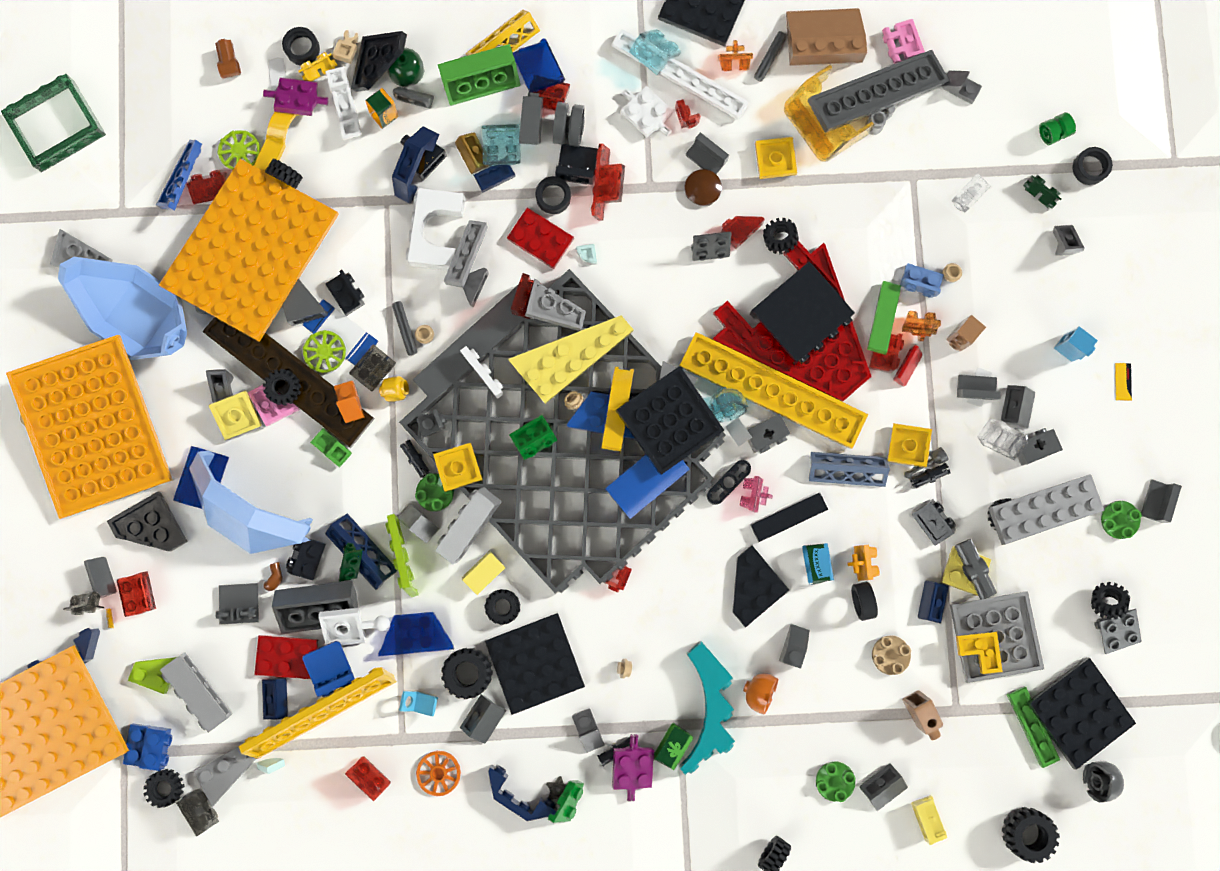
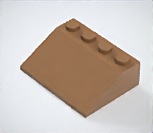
M859 8L786 12L790 66L863 62L867 54V41Z

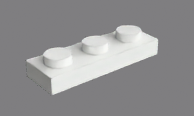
M465 346L460 350L498 399L503 395L501 391L503 386L497 378L493 380L489 374L492 372L485 363L483 365L479 363L477 359L480 357L473 348L469 350Z

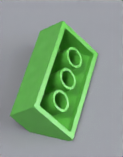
M510 44L437 64L450 106L521 86Z

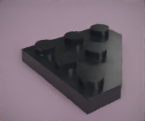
M403 31L362 36L351 89L356 92L370 90L403 53L407 34Z
M161 492L154 493L107 520L115 538L169 552L188 542Z
M753 545L736 559L732 613L746 628L789 591V588Z

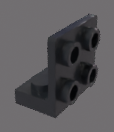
M569 144L561 145L558 166L556 165L555 170L556 177H560L566 182L593 185L598 149L585 146L575 147Z

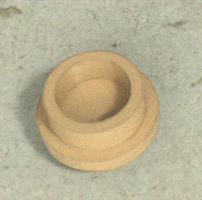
M950 263L944 267L943 277L948 282H956L961 278L962 270L959 265Z
M421 325L416 329L415 337L418 342L428 344L434 338V331L428 325Z
M576 391L568 393L564 399L565 406L569 410L579 408L583 402V396Z
M623 658L617 665V674H620V678L624 679L631 675L632 662Z

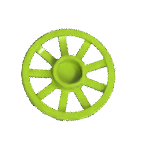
M232 130L221 138L217 153L221 162L227 168L233 170L234 167L230 166L229 163L234 158H236V164L240 159H244L247 163L254 165L260 153V145L255 136L248 131ZM237 134H243L240 142L237 141ZM232 136L234 144H231L226 140ZM247 136L253 139L252 141L244 145V141ZM224 144L231 147L229 150L222 151ZM256 144L257 151L247 150L248 147ZM231 153L232 155L225 161L222 155ZM247 154L256 155L252 163L246 157Z
M323 330L311 334L303 346L304 361L314 371L321 373L334 371L345 359V344L340 336L331 331ZM327 334L334 336L329 344L326 343ZM323 335V343L320 344L315 337ZM313 340L318 347L312 348L308 347V345ZM336 340H339L342 345V347L332 348L331 346L335 343ZM307 350L315 351L316 354L308 358ZM343 350L341 359L333 355V352ZM319 357L318 363L314 367L310 361ZM330 358H333L339 362L333 368L331 367V364L329 362ZM323 360L326 361L328 369H320Z

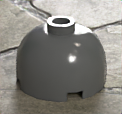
M1096 761L1085 766L1083 770V783H1087L1089 788L1087 793L1093 800L1099 803L1110 802L1122 794L1124 790L1123 775L1114 764L1107 761Z

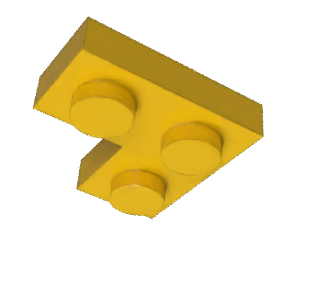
M997 632L956 636L958 656L978 654L981 674L1003 672Z

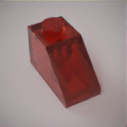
M735 216L732 220L729 218L722 224L721 233L731 232V245L737 249L763 225L765 219L756 216Z

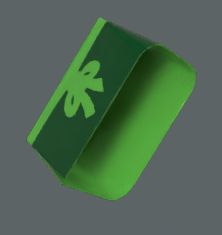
M673 722L656 749L654 760L675 770L694 737Z

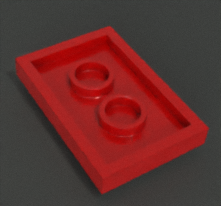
M527 207L507 236V240L552 269H555L573 242L574 236Z
M258 635L254 675L311 679L303 662V655L318 649L319 639Z

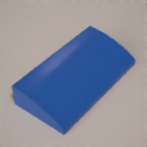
M645 455L607 486L605 490L628 518L631 519L690 469L682 460L660 475Z

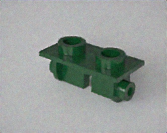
M1031 175L1030 177L1033 180L1031 182L1027 180L1023 184L1024 190L1033 197H1036L1039 192L1042 193L1038 201L1045 205L1046 208L1050 207L1053 209L1057 204L1055 200H1062L1059 197L1061 193L1054 187L1049 189L1045 186L1046 181L1039 175L1036 177Z
M347 543L343 548L344 553L339 569V582L357 579L363 549L356 550L353 543Z

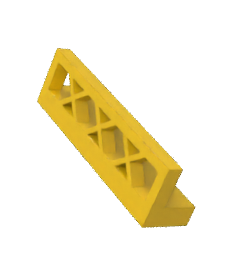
M522 9L465 54L468 56L493 49L498 45H508L509 37L513 33L518 34L517 42L514 45L510 44L512 52H514L540 32V29L530 12ZM530 22L534 29L528 34L523 33L524 25Z

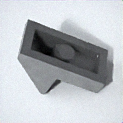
M949 70L946 75L950 81L940 88L973 104L982 85L967 78L970 73L969 71Z
M1073 225L1054 226L1053 234L1058 242L1055 252L1056 256L1074 255L1084 251L1085 247Z
M226 369L206 370L213 403L233 395L231 383L234 377Z
M590 708L572 715L586 753L605 746Z

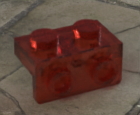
M214 170L206 176H202V174L190 176L191 179L186 184L193 205L213 201L226 181L227 172Z
M891 334L886 355L872 351L869 369L890 374L895 369H898L900 364L898 354L904 346L903 334Z
M148 571L116 580L125 617L140 615L156 609Z

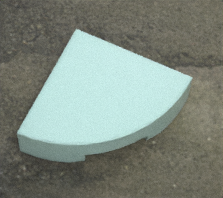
M594 244L576 246V251L581 259L591 264H597Z
M270 758L256 763L257 769L267 774L285 766L284 759Z

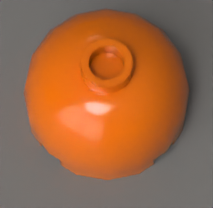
M758 674L751 681L747 680L743 691L746 692L745 699L749 707L760 714H766L779 679L769 674Z

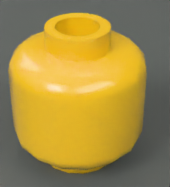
M401 376L385 378L379 387V393L387 402L404 400L407 394H409V384Z

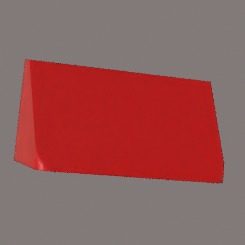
M917 345L909 349L893 378V381L904 387L909 382L923 356Z

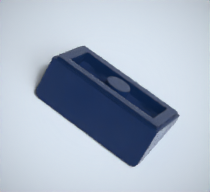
M925 581L918 611L919 619L941 624L949 588L948 585Z
M286 678L262 680L263 720H278L288 717Z

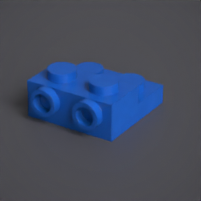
M135 723L130 724L126 744L129 751L124 755L123 764L155 771L164 769L169 761L167 752L173 738L171 729Z

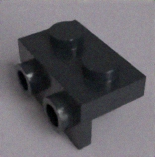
M308 538L309 541L293 545L292 549L294 551L292 557H289L287 560L286 568L287 572L291 575L313 581L326 543Z

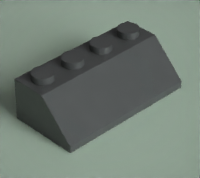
M353 580L275 590L272 602V610L282 634L321 629L319 612L358 608L357 593Z

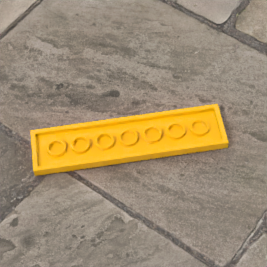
M374 668L369 671L368 675L354 679L350 685L336 689L333 692L334 694L318 699L316 704L300 709L296 715L283 718L278 725L265 728L260 735L247 738L244 741L245 743L239 746L241 754L259 759L393 685L397 681L394 675L384 668Z

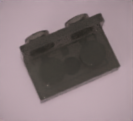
M373 344L349 374L372 392L392 370L396 362Z

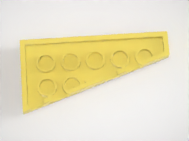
M621 315L512 357L508 361L546 404L630 335L634 329Z

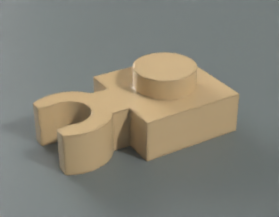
M349 30L344 32V41L339 39L333 51L334 59L351 64L357 51L358 33H355L354 37L350 38Z

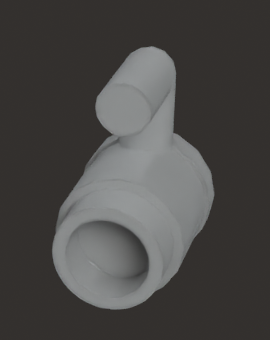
M889 107L885 113L879 111L871 114L865 122L866 132L871 135L879 134L883 130L886 120L895 112V107Z

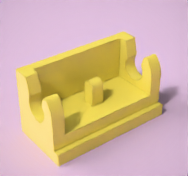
M489 550L462 576V580L478 595L505 569V566Z
M931 795L911 802L923 837L929 845L948 838Z

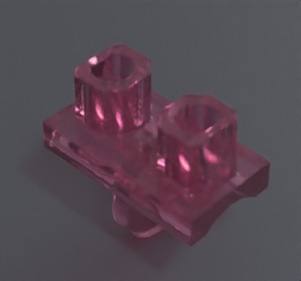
M759 476L744 478L743 489L752 490L751 497L741 496V507L758 513L759 504L766 506L767 499H773V495L768 494L769 487L763 486L764 479Z

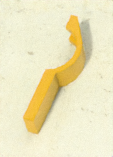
M273 113L267 128L266 140L254 164L255 167L265 172L272 159L280 160L285 149L287 130L292 120L298 114Z
M615 366L602 449L621 451L625 424L615 410L629 401L634 369L628 371Z

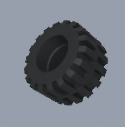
M462 648L448 656V659L443 663L444 667L441 670L443 672V676H441V680L444 681L443 686L449 690L448 693L454 694L456 698H475L483 693L491 683L493 675L492 664L488 661L487 655L482 654L480 650ZM468 661L477 667L478 679L475 683L465 685L458 680L456 669L462 662Z
M1022 807V810L1017 808L1014 810L1015 814L1009 813L1007 815L1009 819L1008 821L1005 819L1003 822L1006 827H1002V832L1005 834L1002 838L1006 842V847L1013 854L1026 862L1034 864L1036 861L1043 863L1044 858L1049 860L1051 853L1055 855L1057 851L1054 848L1055 846L1059 847L1057 838H1060V834L1056 832L1058 830L1057 825L1053 824L1054 821L1050 817L1031 807L1030 809ZM1036 824L1038 827L1036 841L1030 845H1024L1022 839L1024 830L1028 826Z

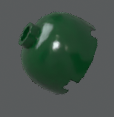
M404 48L403 53L389 67L387 72L396 85L408 87V85L417 84L422 79L424 65L417 52L410 48Z

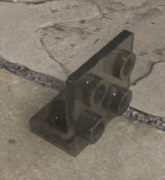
M199 788L183 796L176 803L196 837L219 822L217 812L214 808L210 807L205 793L200 791Z

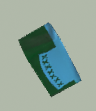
M828 543L802 546L808 583L815 585L834 580Z

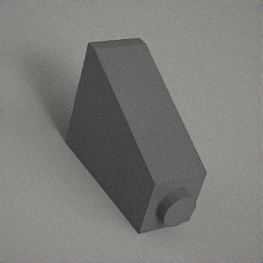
M528 93V96H523L519 144H541L543 97H539V93Z
M298 279L283 303L287 323L295 326L328 316L323 306Z

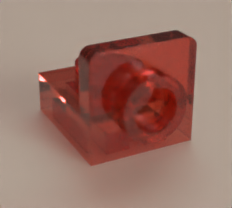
M683 99L676 101L675 111L681 129L686 127L690 129L697 126L701 118L700 113L691 115L688 105H685Z
M626 566L624 570L619 569L616 577L619 580L618 584L606 580L605 583L609 585L608 589L617 593L619 590L623 591L632 569Z

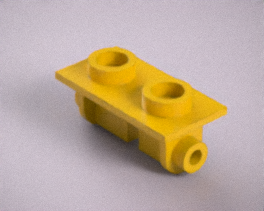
M324 52L316 57L317 61L313 63L307 61L300 65L301 69L298 72L305 74L302 76L303 80L313 81L321 77L317 71L318 69H321L324 75L326 71L335 69L338 65L334 59L330 60L329 57L332 54L327 55Z

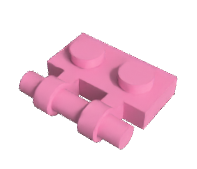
M913 19L896 23L894 25V32H890L889 27L882 29L883 41L887 43L889 58H892L894 64L901 62L899 57L901 54L904 55L906 60L925 52ZM895 39H898L900 47L896 48L894 43Z

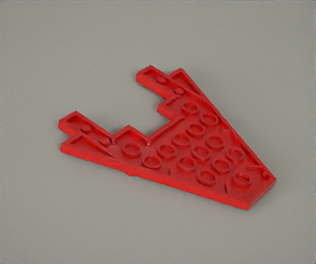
M797 241V246L794 245L793 250L788 249L789 253L786 254L784 251L783 255L797 270L810 261L845 301L825 243H822L811 254L799 241ZM728 300L713 312V315L725 328L713 337L712 340L843 402L872 377L853 322L849 323L845 328L841 325L837 329L839 333L832 339L827 337L822 341L824 345L818 351L812 350L808 353L810 357L802 364L798 362L794 365V360L761 322L752 328Z

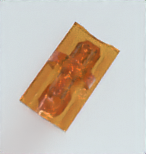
M733 40L732 46H726V52H732V54L718 55L721 71H732V61H739V71L749 70L753 53H738V51H744L745 47L744 45H738L737 40Z
M908 311L902 326V332H909L911 335L917 336L918 341L923 342L925 336L931 337V335L937 334L938 327L941 326V320H937L935 313H925L923 319L918 318V312Z

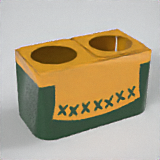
M383 88L365 100L370 115L382 129L398 118L395 103Z

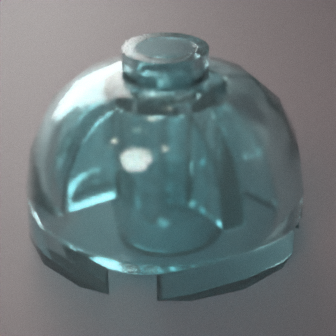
M722 387L710 399L709 408L719 423H723L726 418H730L731 421L745 414L748 404L744 395L738 390Z

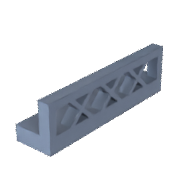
M822 452L810 453V482L886 487L890 470L887 457ZM815 469L826 472L821 476L814 475ZM837 471H843L845 473L841 477H835L833 475ZM857 472L864 474V476L859 479L854 478L852 475H854ZM883 474L882 480H873L872 476Z

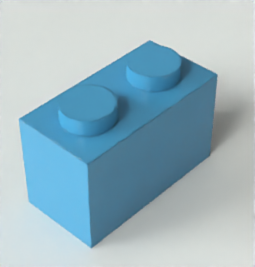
M1079 326L1065 333L1054 349L1073 362L1078 359L1082 360L1085 356L1089 357L1096 349L1094 345L1098 340Z

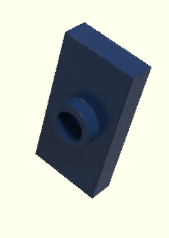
M508 159L474 174V178L482 193L516 177Z

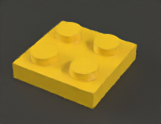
M793 137L755 141L759 179L797 175Z
M893 423L888 462L926 468L932 429Z
M471 443L433 454L444 492L483 480Z

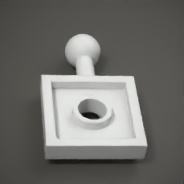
M359 608L319 612V621L326 645L334 641H339L341 645L365 643L366 635L364 629L376 628L379 631H385L390 625L389 619L384 615L378 616L375 620L362 621ZM338 626H346L347 629H340Z

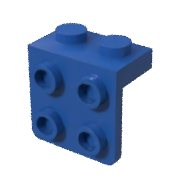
M334 641L303 655V662L312 680L317 697L321 695L326 697L332 694L333 690L350 685L355 679L339 641Z

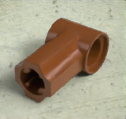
M227 39L218 40L215 45L219 60L217 68L221 78L225 79L241 75L240 65L235 57L232 41Z

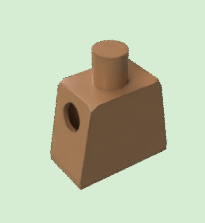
M919 690L903 698L902 701L917 728L928 735L930 740L940 738L939 728L943 727V722L932 699Z

